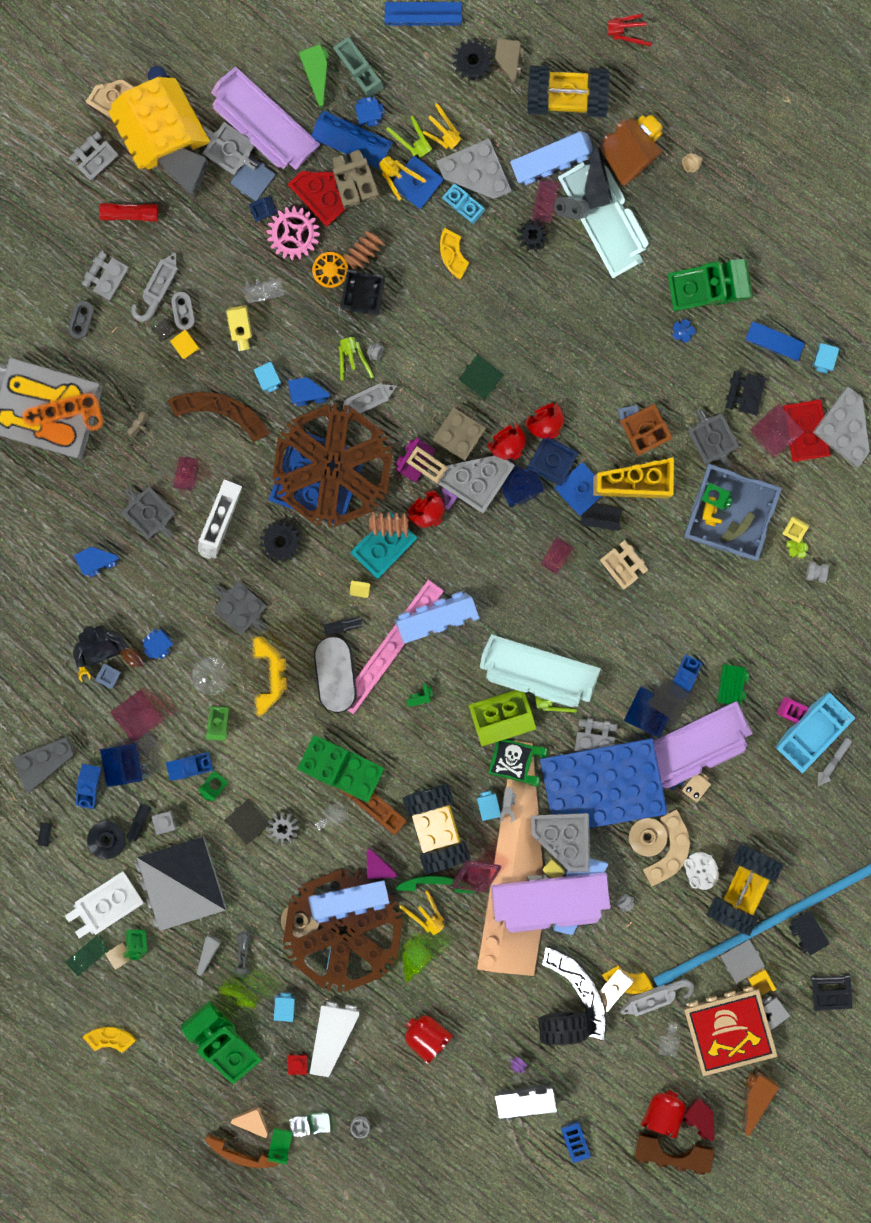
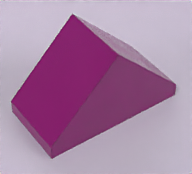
M369 847L367 849V879L395 878L397 872Z

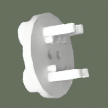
M697 852L685 860L686 874L693 888L707 890L715 886L718 881L719 871L712 855Z

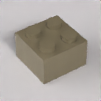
M453 407L433 438V441L466 461L486 428Z

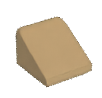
M123 942L105 953L115 970L130 961L129 958H123V953L126 951V946Z

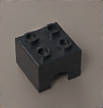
M347 270L340 306L341 310L379 316L385 276L369 275Z

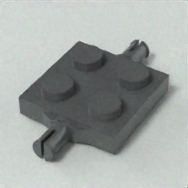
M703 408L695 411L700 422L697 426L687 431L704 465L713 460L720 459L724 469L731 467L732 465L727 455L739 448V445L723 414L707 418Z
M150 486L137 495L130 487L126 488L127 490H124L123 493L131 501L121 513L147 540L160 531L167 539L171 538L170 536H173L174 533L166 525L176 513Z
M238 581L228 591L219 584L216 585L213 590L221 596V599L213 611L239 634L242 635L253 625L261 633L264 631L262 628H267L258 620L267 606Z

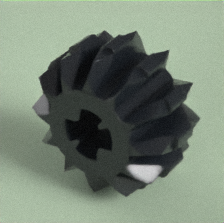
M528 219L529 226L522 222L521 226L524 230L517 229V232L522 235L517 236L516 239L518 241L524 240L521 242L520 247L527 244L526 251H529L530 247L533 246L534 252H537V245L542 249L544 248V244L541 241L548 242V238L543 236L548 235L549 231H542L546 226L545 224L538 227V219L535 221V225H532V220ZM532 231L533 233L535 231L537 239L533 240L532 238L530 240L528 238L529 232Z

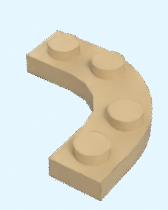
M677 809L659 817L668 834L670 845L667 854L661 860L643 868L651 887L676 874L688 857L690 847L689 835Z

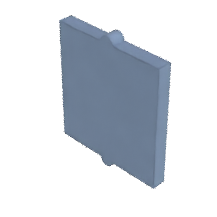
M250 156L251 160L258 163V166L255 167L256 169L253 171L247 165L242 166L230 183L238 188L243 195L246 194L254 201H257L276 174L266 168L264 163H259Z

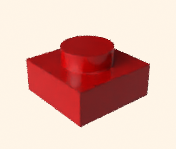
M288 1054V1075H307V1054Z

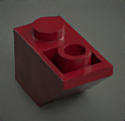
M697 1096L685 1109V1118L683 1120L691 1128L695 1126L699 1130L697 1133L704 1140L709 1139L713 1141L715 1139L713 1110Z

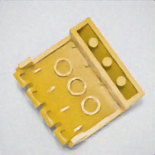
M157 77L124 91L111 104L112 108L108 111L115 124L118 123L116 128L122 139H126L124 143L130 154L134 155L133 159L138 169L146 168L149 170L158 166V158L190 145L192 150L210 143L176 78Z
M263 636L254 638V658L270 657L271 694H260V697H256V709L259 708L257 710L258 716L263 715L287 690V679L283 678V671L286 670V659H282V654Z

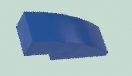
M751 322L744 340L797 362L805 344L755 322Z

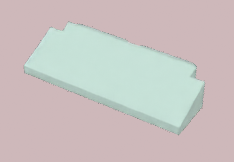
M590 161L582 162L558 177L568 197L583 199L582 196L585 195L584 188ZM605 166L614 204L589 210L588 216L581 219L610 275L612 278H615L644 262L639 253L646 250L649 242L632 210L625 209L622 205L625 203V197L611 171Z
M495 635L490 636L480 663L481 669L488 670L486 678L490 682L522 692H532L538 697L570 707H578L580 700L590 702L601 669Z

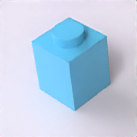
M823 343L818 344L812 367L817 368V372L827 374L828 371H833L839 348Z
M272 362L254 369L264 392L268 390L271 393L279 389L278 385L282 383Z
M491 791L480 793V797H477L482 821L500 817L496 793H491Z
M280 992V995L275 997L274 1021L293 1022L295 996H291V993Z

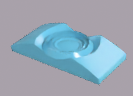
M827 692L809 707L799 722L787 730L775 748L803 774L855 717L830 692Z

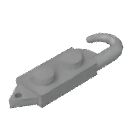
M173 253L164 260H160L143 292L144 301L150 305L144 315H138L136 313V304L132 305L131 313L137 321L145 322L150 320L161 303L178 271L176 253Z
M379 383L347 398L343 403V410L344 405H347V414L350 412V406L362 414L389 401V397L396 386Z
M679 980L666 986L656 987L630 997L629 1001L620 1011L622 1014L642 1015L671 1004L675 999V990L687 987L689 991L684 995V999L689 998L694 992V986L690 981Z

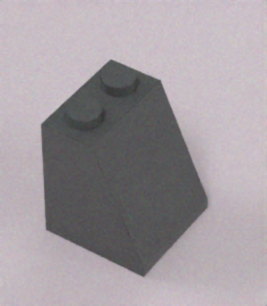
M183 148L158 158L159 164L190 197L195 199L209 165L207 159Z

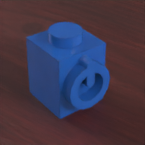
M375 97L360 99L357 101V105H355L360 126H377L379 121H382L381 116L385 115L382 103L378 104Z
M154 629L142 640L143 646L146 648L144 652L150 659L153 657L155 659L159 657L161 659L165 658L170 653L168 649L174 645V642L163 630L158 631L157 629Z

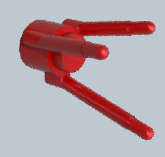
M642 14L608 20V36H613V40L620 39L646 46L652 45L650 42L620 35L624 34V28L646 26V22L624 23V21L641 18Z

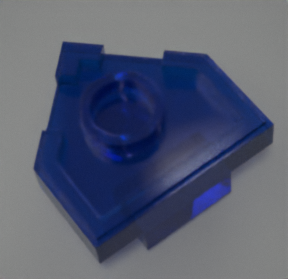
M514 466L501 489L510 508L517 504L526 503L545 491L536 473L518 468L517 466Z

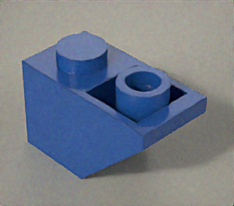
M307 377L288 380L291 402L296 404L297 407L307 406L310 401H315V404L327 402L326 399L330 398V394Z
M95 547L87 548L74 555L83 575H89L90 578L99 574V569L104 567L110 569L117 565L116 561L120 560L118 555Z
M685 654L666 693L684 701L695 682L702 662Z
M209 752L166 762L170 781L213 771Z
M82 764L77 780L76 806L95 808L101 767Z

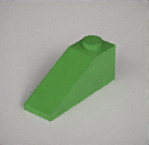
M319 44L299 52V56L319 108L322 109L324 108L328 68L326 60L330 58L326 48L322 49Z

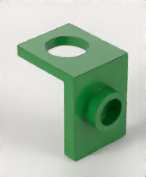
M709 483L701 500L725 512L726 508H730L733 498H731V492ZM712 490H717L720 494L719 499L716 501H711L708 497L709 492Z
M213 771L198 789L201 792L199 795L209 802L211 800L213 802L228 784V781ZM213 778L220 780L221 786L219 789H212L210 787V781Z
M274 1128L269 1147L268 1161L287 1165L292 1131ZM273 1156H279V1157H282L283 1159H278V1158H275V1157H273Z

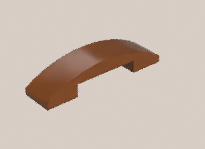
M340 790L379 821L393 835H396L407 822L402 815L375 793H373L370 802L367 803Z
M207 1134L206 1143L216 1153L231 1162L252 1168L278 1166V1163L268 1161V1154L262 1152L260 1159L227 1149L224 1147L225 1139Z

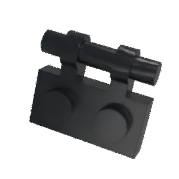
M734 371L733 377L729 381L731 386L729 394L726 395L725 400L727 403L725 408L733 410L734 403H738V412L757 416L766 378L746 374L745 381L740 380L741 372ZM738 386L743 387L741 398L736 397Z

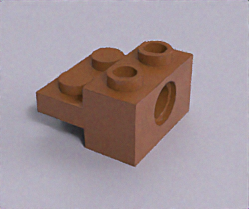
M654 403L619 420L627 435L630 446L637 456L673 439Z

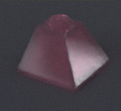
M779 404L750 429L773 458H777L804 433L801 427Z
M141 689L110 712L132 742H135L164 720Z
M466 860L453 880L451 888L486 893L501 870V865Z

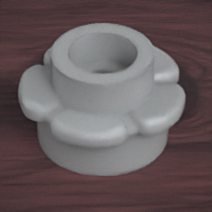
M378 342L375 345L371 344L367 351L369 359L378 361L383 354L384 347L379 345Z
M625 894L618 900L617 906L621 912H628L633 908L634 897Z

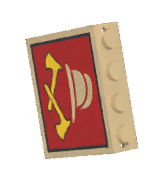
M747 986L741 992L729 991L724 993L723 997L710 996L705 998L706 1001L704 1002L692 1001L684 1007L703 1076L777 1057L758 987Z

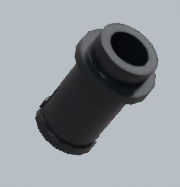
M40 822L39 837L36 839L38 846L49 847L53 824Z

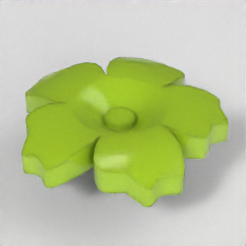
M792 539L786 542V547L790 548L788 550L789 556L794 558L797 555L801 559L806 557L809 547L807 543H803L802 539L800 543Z

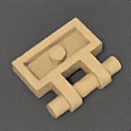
M626 540L619 544L623 549L620 554L614 548L600 559L601 563L623 590L638 579L634 571L639 569L644 574L649 570L644 564L645 561L638 557L634 552V547L629 545ZM627 555L634 563L631 567L623 559Z

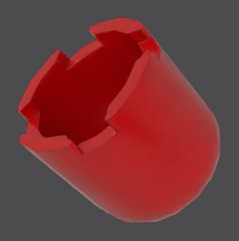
M427 1015L420 1016L417 1020L412 1018L406 1025L408 1030L405 1033V1042L426 1064H430L437 1053H440L453 1037L443 1026Z
M667 1090V1093H656L650 1100L641 1126L668 1136L672 1133L671 1137L676 1139L685 1114V1104L677 1098V1093Z

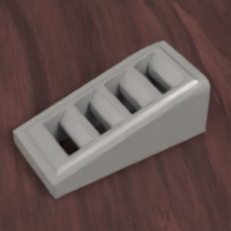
M210 934L205 938L197 969V975L199 976L203 975L221 944L219 939Z

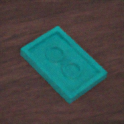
M390 511L391 518H393L394 514ZM409 529L408 537H405L404 532H402L401 537H398L395 531L393 537H390L388 531L385 536H382L381 531H379L378 536H375L374 532L371 531L370 536L368 534L350 553L379 579L412 545L417 537Z

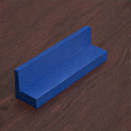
M386 2L385 26H462V3Z
M324 110L319 116L312 133V137L315 140L349 156L351 152L360 150L363 158H366L367 164L380 169L379 164L381 160L386 157L393 143Z

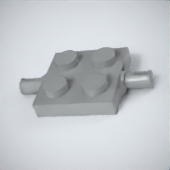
M225 122L214 133L206 127L203 128L210 140V143H208V146L202 153L233 176L244 165H247L253 171L256 169L255 167L258 166V163L249 158L255 146L246 136Z

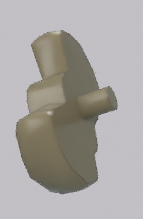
M142 411L133 422L132 427L128 429L127 435L134 438L140 429L143 431L146 429L143 426L149 417L146 412Z

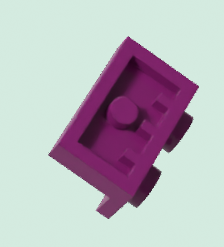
M417 437L415 440L411 439L405 448L408 450L405 457L401 455L395 464L398 467L396 471L414 482L418 481L422 473L406 461L416 446L430 456H433L436 449ZM419 452L416 454L425 462L429 463L430 460L426 458L424 455H422ZM416 459L412 460L413 463H415L422 469L426 468V466H424Z

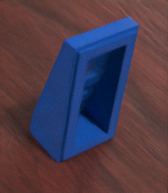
M579 1120L561 1126L572 1162L576 1163L590 1158L591 1156ZM578 1130V1133L567 1135L568 1132ZM580 1136L579 1140L570 1143V1139ZM580 1143L583 1144L582 1147L572 1150V1146ZM585 1150V1154L574 1156V1153Z

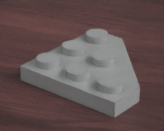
M486 139L436 161L443 179L448 182L455 183L493 200L512 192L490 139Z
M845 387L813 433L856 468L861 465L870 452L863 398L851 388Z
M496 456L447 465L446 467L449 469L445 471L438 484L481 513H484L515 465L508 460H503Z
M588 813L531 816V835L569 872H590Z

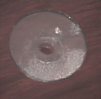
M206 657L194 666L192 681L196 689L201 693L216 695L224 691L228 686L230 671L226 663L221 659ZM208 673L214 674V678L212 680H209L207 678Z

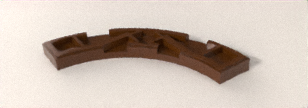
M194 392L167 400L176 418L191 412H214L238 423L248 433L253 442L270 435L266 425L250 408L226 395L212 392Z

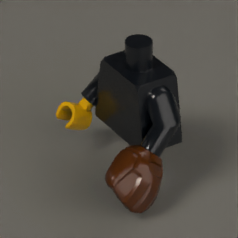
M103 625L95 628L87 626L84 628L83 633L78 635L79 642L75 644L73 656L76 666L79 668L78 677L81 682L83 674H87L89 680L91 678L85 666H92L121 654V657L129 666L133 668L144 667L141 655L126 645L119 632L107 630Z

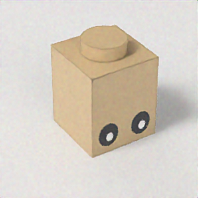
M701 772L689 778L680 790L698 802L711 785L708 782L710 778Z

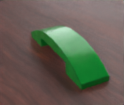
M421 875L397 884V890L416 891V883L455 885L454 893H474V888L471 885L457 878L444 875Z

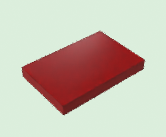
M821 399L784 405L783 411L792 463L831 456L829 445L813 433L824 417Z

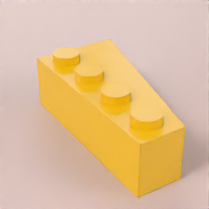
M674 457L597 473L593 476V496L669 499L673 496Z

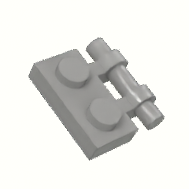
M98 132L92 137L89 136L86 139L87 141L80 148L77 147L69 157L74 163L79 158L83 161L77 167L90 181L94 180L119 157L117 152L106 141L101 145L97 143L102 138ZM93 146L95 151L86 157L84 153Z
M100 251L99 255L93 259V265L89 272L85 273L82 285L89 288L91 282L97 284L93 291L111 301L129 267L114 258H111L109 264L105 263L104 260L107 254ZM102 267L105 271L101 278L98 279L95 275L99 268Z
M587 718V720L579 719L578 726L586 728L585 733L577 732L574 751L590 750L615 744V737L608 736V732H616L617 724H612L610 721L605 720L604 722L593 721L592 718ZM591 729H601L602 735L591 734Z

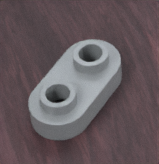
M177 292L171 300L175 323L181 330H190L195 323L191 298L185 292ZM180 299L185 300V304L182 306L178 304ZM183 318L189 319L187 324H182Z

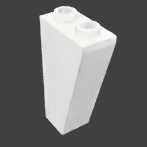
M227 480L223 481L199 539L198 552L201 556L211 559V557L216 559L240 497L242 486Z
M326 1001V1004L322 1003L310 1074L329 1077L359 1016L360 1010L356 1009V1006L345 1004V1007L337 1006L338 1003Z

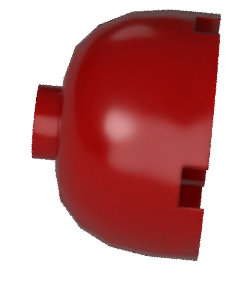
M549 403L534 411L537 415L532 419L529 416L525 421V425L534 436L543 439H553L560 434L559 431L564 424V414L558 403L555 406L553 403Z
M514 423L515 427L513 428L511 425L503 428L493 436L494 441L492 444L490 441L487 443L488 449L497 458L515 460L523 454L522 450L526 444V437L517 423Z
M431 490L425 493L426 497L423 500L419 497L407 511L409 514L407 518L421 528L436 527L443 520L442 516L445 511L443 500L436 491Z

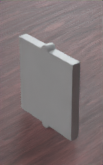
M750 939L720 955L727 967L726 971L730 972L736 983L765 967L759 957V952L755 950Z

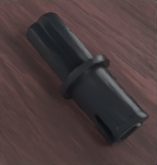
M360 616L345 620L341 618V621L324 625L326 635L339 632L346 633L348 630L363 628Z
M140 803L135 817L132 818L133 823L127 834L129 840L137 841L143 825L146 826L145 822L152 809L151 807Z

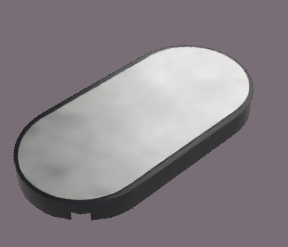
M335 636L327 637L317 644L314 651L318 696L325 709L334 713H342L348 711L357 699L353 653L350 645L342 638Z

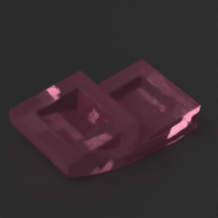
M539 180L532 216L533 220L538 219L539 221L551 223L558 183Z

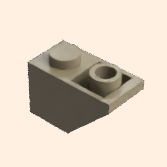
M498 39L495 62L510 82L515 83L516 78H520L521 67L517 65L518 59H522L524 48L520 47L519 41Z

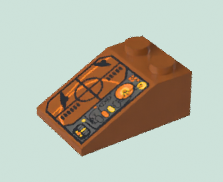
M755 1070L754 1073L750 1072L745 1080L747 1084L745 1086L742 1130L748 1137L779 1089L774 1080L758 1070Z

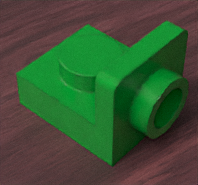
M426 683L422 684L425 693L423 696H421V692L409 695L410 699L406 700L408 707L431 702L430 698L433 697L431 686L427 687Z
M127 929L125 932L126 951L123 953V958L139 960L147 953L146 930Z

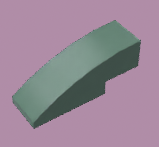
M349 36L333 47L367 97H372L384 88L380 79Z

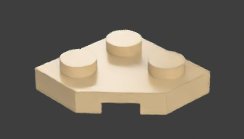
M122 79L108 84L96 85L86 103L111 118L108 113L112 108L111 104L124 91L134 88V86Z

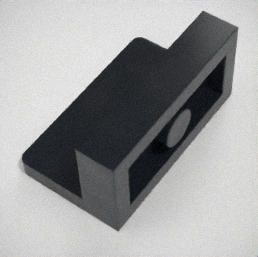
M593 504L582 514L580 525L619 531L621 508Z

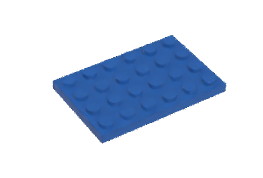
M653 738L540 759L551 815L588 813L589 828L668 814Z

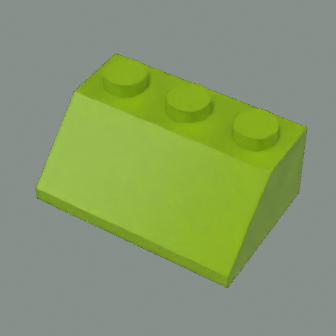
M514 690L469 705L481 746L536 730L525 692Z

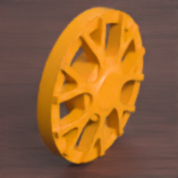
M335 252L321 254L316 258L312 267L315 280L325 288H335L343 284L346 271L348 270L346 260ZM328 255H333V262H327ZM320 259L326 263L323 267L317 264ZM341 259L343 264L337 267L335 262ZM322 269L324 274L316 276L315 270ZM338 269L345 270V275H339ZM324 276L329 278L327 284L322 283ZM335 276H337V278L340 281L336 284H334L332 281V278Z

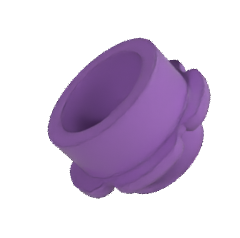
M516 1056L513 1060H510L512 1064L510 1068L517 1074L520 1072L525 1073V1069L528 1066L522 1059Z

